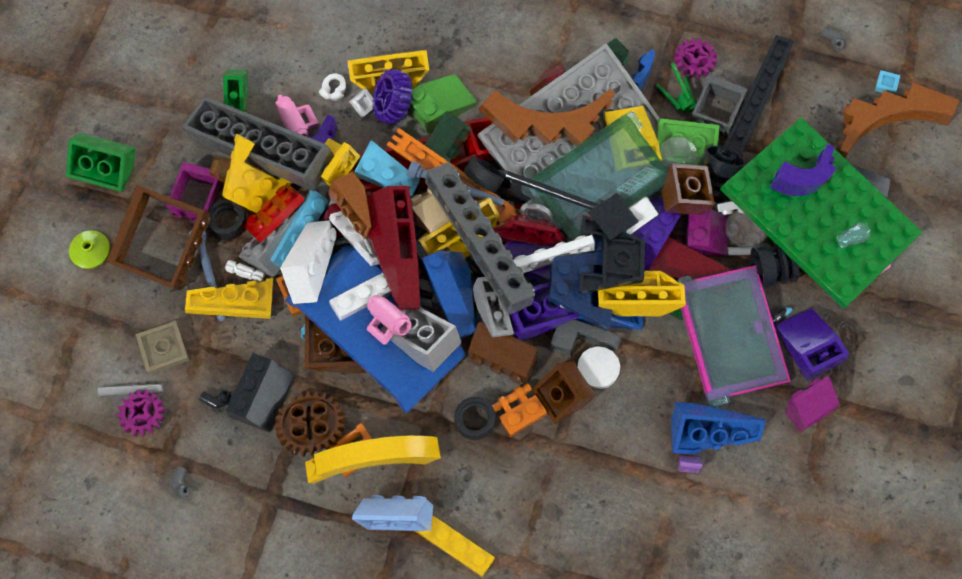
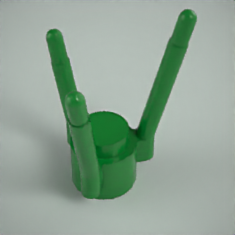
M672 62L671 67L683 91L677 97L678 102L659 84L656 85V88L674 104L677 111L682 109L684 113L689 112L696 107L697 101L692 93L687 77H684L683 82L675 64Z

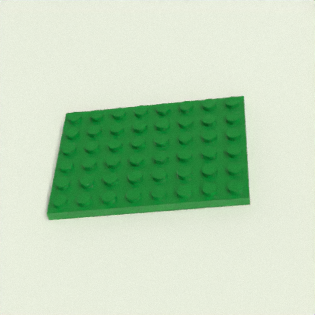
M800 117L728 180L720 190L828 295L845 309L922 231L835 149L832 154L835 157L832 165L836 167V170L818 191L806 196H790L771 189L770 186L775 173L784 161L800 169H812L815 166L819 153L829 144Z

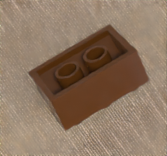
M479 322L468 354L473 363L482 366V364L486 365L496 374L501 375L503 373L509 376V379L515 383L520 384L522 382L527 384L537 364L538 348L510 335L492 337L486 325Z

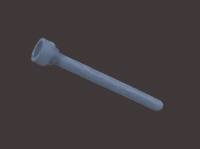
M412 161L407 176L413 179L420 177L426 179L427 170L423 169L424 167L420 166V163ZM468 186L471 196L481 200L490 197L494 205H503L502 198Z
M204 229L202 234L203 240L198 248L208 287L217 288L205 246L207 234ZM216 315L219 321L225 319V316Z

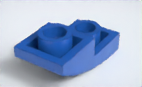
M653 49L640 57L638 71L632 77L639 90L643 88L650 76L655 55Z

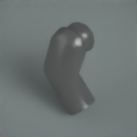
M177 467L171 482V488L177 497L184 499L190 494V488L184 482L187 469Z

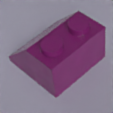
M711 208L702 215L688 214L686 246L704 256L727 258L729 218Z

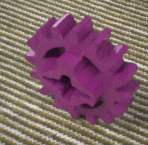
M691 38V42L684 40L683 45H678L674 55V64L677 65L678 71L683 70V76L690 74L689 77L692 79L696 75L700 79L702 74L708 77V73L714 71V67L717 64V52H714V46H708L709 41L702 43V38H699L698 41Z
M137 390V395L135 396L130 392L128 400L122 399L125 404L117 407L122 411V413L117 414V417L121 420L119 425L124 427L126 433L131 432L134 437L138 435V432H140L142 437H145L146 431L153 434L152 428L156 427L159 429L160 425L158 422L165 420L161 415L166 412L161 407L163 402L161 399L157 400L158 396L155 393L151 395L149 390H146L144 394Z

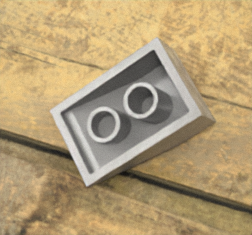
M421 307L419 310H401L409 317L412 324L411 329L403 336L394 334L390 340L418 364L434 372L461 344L456 326ZM383 326L380 330L385 334L388 328Z

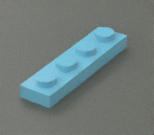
M309 190L270 261L279 267L282 266L306 224L318 222L329 202L328 199L317 191Z

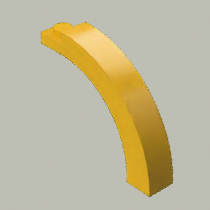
M395 436L364 440L334 447L314 454V458L306 461L305 465L308 483L315 484L329 477L355 469L399 463L425 465L441 457L437 437Z

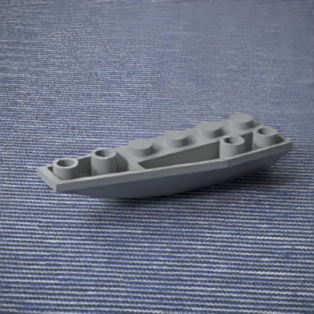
M321 181L315 191L326 197L330 186ZM301 187L297 192L306 198L309 189ZM302 203L263 242L260 243L254 237L245 244L239 257L254 268L263 271L266 275L275 276L280 267L270 261Z

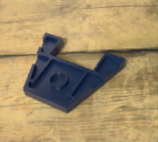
M602 252L553 258L548 301L571 313L575 312L583 316L586 321L594 322L600 325L602 329L608 331L611 328L612 310L591 306L592 292L578 294L580 272L593 274L594 268L601 269Z

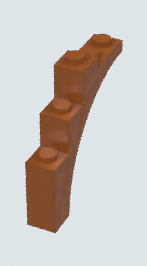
M912 83L909 90L905 89L902 97L883 90L880 97H875L873 104L853 98L850 105L846 103L842 113L845 116L842 124L846 125L843 131L846 137L844 140L840 139L836 151L846 159L853 146L867 133L896 121L925 120L948 126L959 100Z
M609 88L597 100L582 108L568 112L546 113L515 104L495 90L478 109L514 143L518 139L523 141L531 131L545 145L550 141L555 143L563 134L572 144L578 147L581 144L586 145L593 138L591 133L595 128L592 125L600 118L598 113L602 109L607 110L613 103L611 99L615 93Z

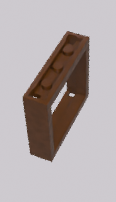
M137 185L106 262L180 291L187 281L186 274L188 269L194 263L196 249L202 243L204 229L209 226L210 213ZM150 197L198 215L172 281L124 262Z

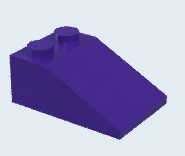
M550 282L533 287L535 296L532 305L509 315L514 332L512 337L521 341L575 320L579 315L548 301Z

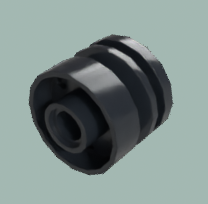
M710 145L705 148L700 160L702 164L699 166H708L713 195L727 197L720 190L721 187L746 165V161L732 150Z
M774 241L772 249L768 243L751 247V266H756V272L759 274L763 288L776 286L777 278L781 284H787L788 281L791 283L797 282L799 278V265Z

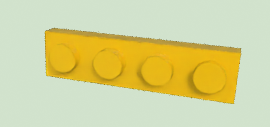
M433 515L431 531H415L481 577L484 576L495 560L494 556Z

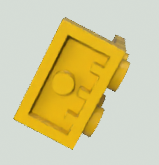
M327 139L325 144L328 145L334 154V158L326 166L321 177L323 178L322 182L331 186L333 180L351 171L360 155L345 142L341 145L331 139Z

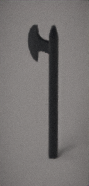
M498 170V174L512 181L510 188L500 186V191L507 198L514 201H530L531 198L523 194L521 190L522 185L589 210L598 205V203L519 174Z

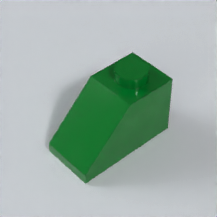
M228 69L223 75L224 104L243 112L246 109L248 95V70Z

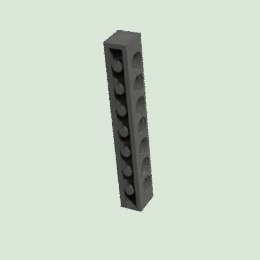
M450 162L428 170L425 183L509 315L532 305L535 296L533 286L527 283L522 269L514 263L511 252L503 246L500 235L492 229L489 218L481 212L478 201L474 200L470 195L469 187L461 181L458 170L453 168Z

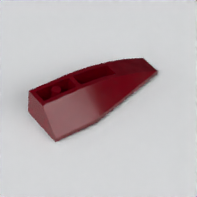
M387 186L366 196L371 222L368 237L399 310H419L418 259L409 186Z

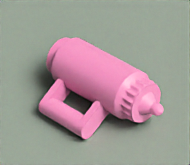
M278 95L275 107L284 127L309 137V130L320 125L310 105L296 107L289 97ZM301 113L306 114L310 123L305 124Z
M374 295L369 299L367 308L374 318L368 325L367 331L382 344H387L394 334L403 336L410 331L412 324L409 317L389 300L379 295ZM380 322L388 328L385 334L377 328Z

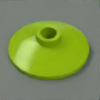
M93 230L78 234L69 246L70 259L76 266L83 269H92L100 266L106 261L110 253V243L106 236Z

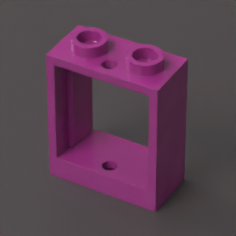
M183 162L169 197L181 201L189 179L213 185L203 208L207 212L209 207L218 200L225 179L222 172ZM166 203L171 215L178 218L183 216L193 222L196 221L198 215Z

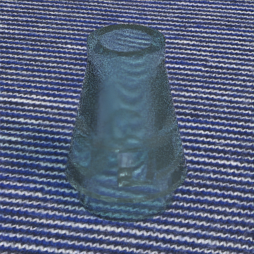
M857 222L844 233L837 236V243L841 248L863 243L870 238L871 232L864 222Z

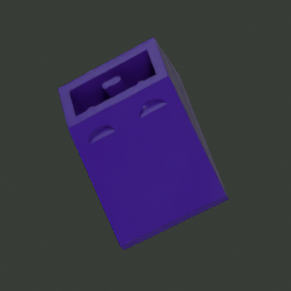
M812 308L774 326L807 381L843 364L849 356L838 335Z

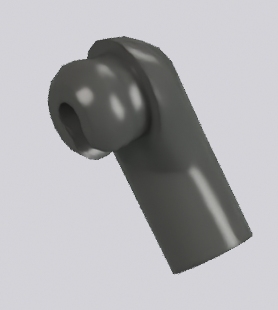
M824 27L821 37L829 39L836 51L843 50L846 46L843 35Z

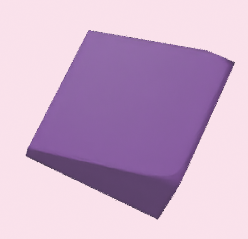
M679 456V472L700 473L702 469L700 457Z

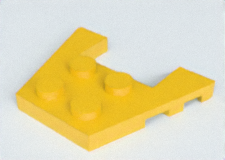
M236 134L234 151H232L230 157L232 159L230 169L227 171L222 195L224 198L257 213L261 209L262 204L276 195V191L281 186H285L287 183L291 185L292 182L280 177L276 178L246 163L245 160L255 144L249 139Z

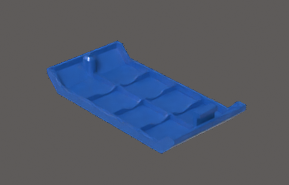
M345 245L329 260L317 302L293 304L290 295L285 301L290 306L301 310L395 398L400 408L407 414L466 354L461 345H459L432 372L414 361L391 340L384 345L369 333L367 327L374 316L367 307L340 321L329 304V300L383 273L376 265L370 266L354 247ZM392 294L385 297L396 306ZM380 322L377 328L380 330L384 325Z

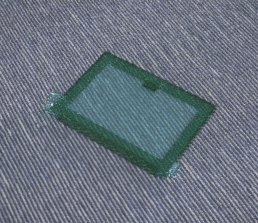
M631 110L531 179L600 204L601 200L605 201L617 193L628 208H630L645 196L648 198L664 187L668 169L639 130L643 128V125L637 115ZM528 187L534 197L538 195L545 206L552 212L553 217L570 241H574L580 236L581 218L583 215L590 217V220L594 221L588 214L589 209Z

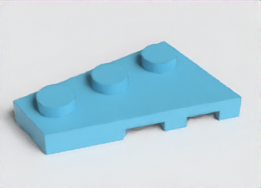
M372 140L369 142L354 171L358 178L381 188L387 186H409L410 198L413 197L420 181L418 178L408 177V170Z

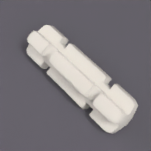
M228 260L225 266L227 272L236 273V275L249 280L254 279L256 282H262L265 279L263 271L254 270L255 268L241 263L237 264L233 260Z

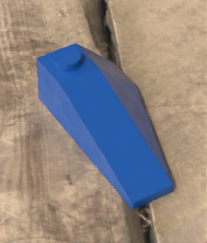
M441 250L423 257V270L447 322L456 326L460 338L475 333L471 273L462 252Z
M675 402L671 419L672 452L699 454L701 450L710 448L717 450L721 449V446L740 445L759 441L762 438L766 420L696 403Z

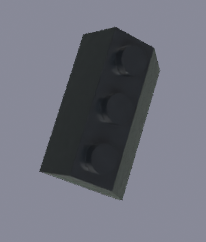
M252 353L226 412L231 419L270 433L275 417L279 413L278 409H281L295 374L271 359Z

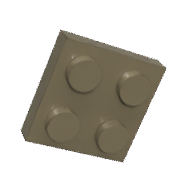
M177 321L135 334L148 375L189 361Z

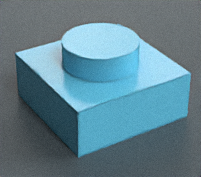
M880 70L875 91L882 93L884 90L896 94L900 75Z

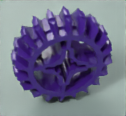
M390 69L381 74L380 79L377 80L372 102H374V115L377 116L378 120L388 124H395L403 120L405 114L408 113V107H411V94L413 93L411 90L412 83H410L411 78L408 77V74L400 70Z

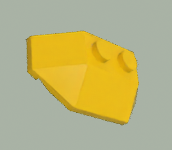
M427 50L348 60L350 81L362 90L367 89L372 97H374L373 93L375 92V86H377V80L380 79L381 74H384L386 70L396 69L408 74V77L411 78L410 83H412L411 90L417 87L429 71Z
M488 197L478 201L481 207V212L489 218L491 227L494 228L500 215L491 198ZM450 221L432 233L426 232L418 240L428 255L441 250L462 252L464 258L471 255Z
M644 271V280L641 283L599 290L598 302L599 307L610 309L617 316H663L686 305L685 288L682 283H678L662 271Z

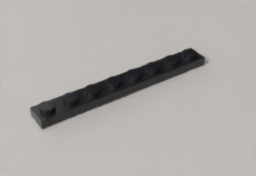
M778 35L775 36L723 146L724 148L732 150L742 157L790 54L794 41Z

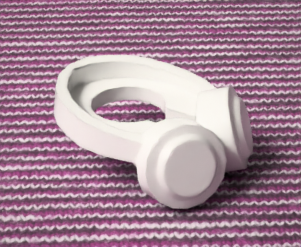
M340 74L328 75L323 80L319 94L326 100L337 101L342 99L346 90L344 77ZM336 79L340 81V85L331 94L329 82Z

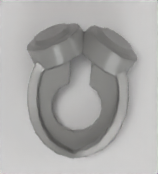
M525 203L519 210L521 215H525L529 219H542L535 212H540L549 223L553 219L552 212L540 204Z

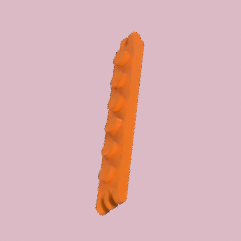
M400 128L396 132L402 138L400 139L396 135L392 136L397 145L390 141L387 143V146L410 162L420 163V166H423V169L427 171L448 162ZM452 165L453 168L458 170L463 184L497 196L492 191L476 184L464 172ZM472 196V198H473L474 200H477V201H480V200H481V199H478V198ZM503 200V205H495L500 215L498 223H502L512 215H518L515 213L517 209L505 200Z

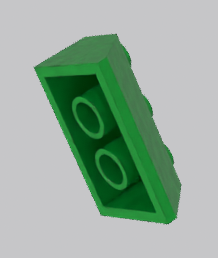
M79 133L68 140L66 177L122 192L134 167L136 148Z

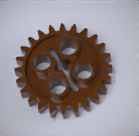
M307 391L304 397L301 393H298V399L291 396L290 404L283 403L285 410L278 409L280 416L275 417L277 424L274 425L277 431L276 436L281 446L285 445L286 451L292 449L294 455L301 451L302 457H305L307 452H310L311 457H314V452H322L324 448L328 450L330 449V444L336 446L337 441L335 438L342 439L340 431H345L344 423L346 421L343 409H340L339 402H335L333 396L327 398V394L323 393L320 397L318 391H315L313 396ZM308 408H311V412H310L311 418H312V421H311V429H312V433H313V439H312V440H309V439H310V432H309V429H308V427H309ZM325 430L324 433L318 434L319 431Z

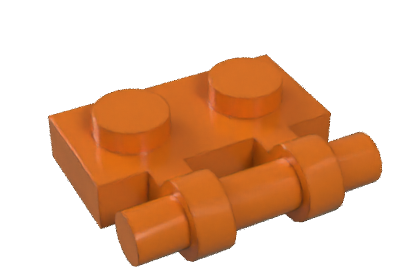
M528 383L522 387L514 388V392L505 397L501 396L497 399V402L492 404L495 412L503 409L505 414L499 417V420L510 437L547 415V411L536 395L529 399L526 397L525 394L532 391ZM519 399L521 404L511 409L509 404Z

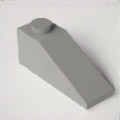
M486 277L477 278L472 291L477 309L492 337L513 335L514 332L509 314Z

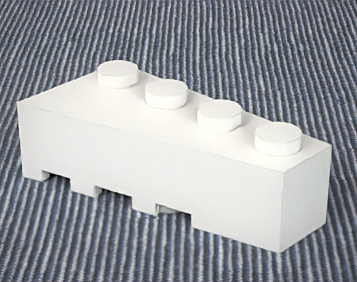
M330 220L307 223L280 267L293 304L317 302L337 237L336 230L332 227Z

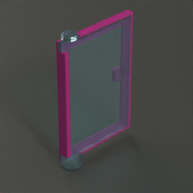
M756 266L691 280L690 276L678 279V282L682 283L685 288L686 305L681 308L706 399L710 407L716 408L730 404L731 396L791 382L761 280L756 272Z

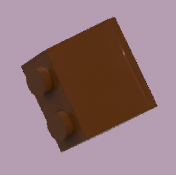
M670 164L662 192L665 213L702 215L715 205L708 166Z
M574 361L557 364L532 388L554 424L579 411L596 397Z

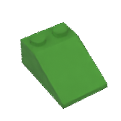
M453 74L423 83L414 88L411 94V107H408V109L429 135L477 105V101L459 78Z

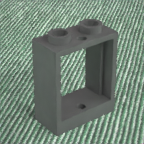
M709 75L692 113L691 122L720 125L719 136L728 137L745 99L747 88ZM709 93L736 103L727 124L700 114Z

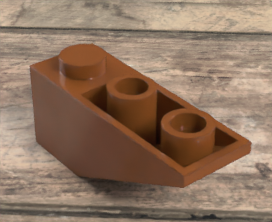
M350 172L333 180L328 193L331 200L339 206L342 214L352 223L355 231L365 240L371 229L365 187L357 176Z

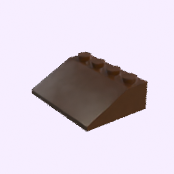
M305 315V369L348 374L367 373Z

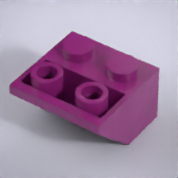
M828 376L822 380L820 378L815 379L809 384L810 388L805 391L800 389L791 396L792 399L787 403L789 406L785 413L800 433L835 411L840 404Z

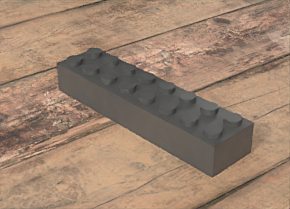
M206 96L202 98L182 126L192 141L230 157L232 151H234L236 134L249 139L255 145L246 158V163L311 191L316 190L323 179L321 175L324 169L334 158V154L326 144Z

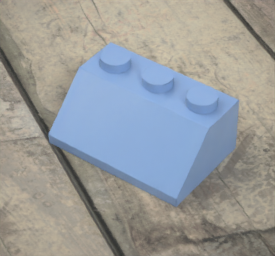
M372 495L371 498L362 499L352 517L354 521L367 530L431 531L433 504L423 496H414L413 499H405L403 496H392V499H384L385 497Z

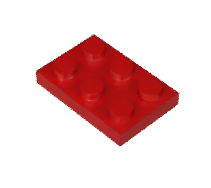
M287 183L285 186H281L276 191V195L270 200L264 202L256 214L251 215L247 219L244 227L261 243L305 198Z

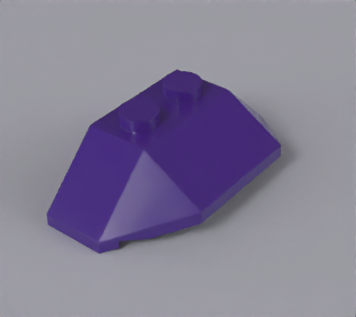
M663 197L648 199L658 215L631 234L645 240L644 271L649 270L681 216L680 213H665Z

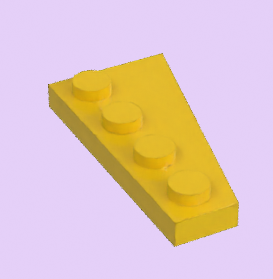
M273 278L262 282L249 281L247 284L241 285L228 284L226 287L221 288L208 287L187 290L185 313L270 319Z

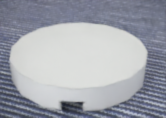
M597 346L589 348L582 353L578 360L577 368L590 387L604 389L614 384L620 372V363L613 351Z

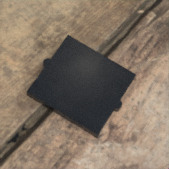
M617 193L605 201L601 200L600 204L588 211V214L609 241L622 233L625 234L629 228L639 222Z

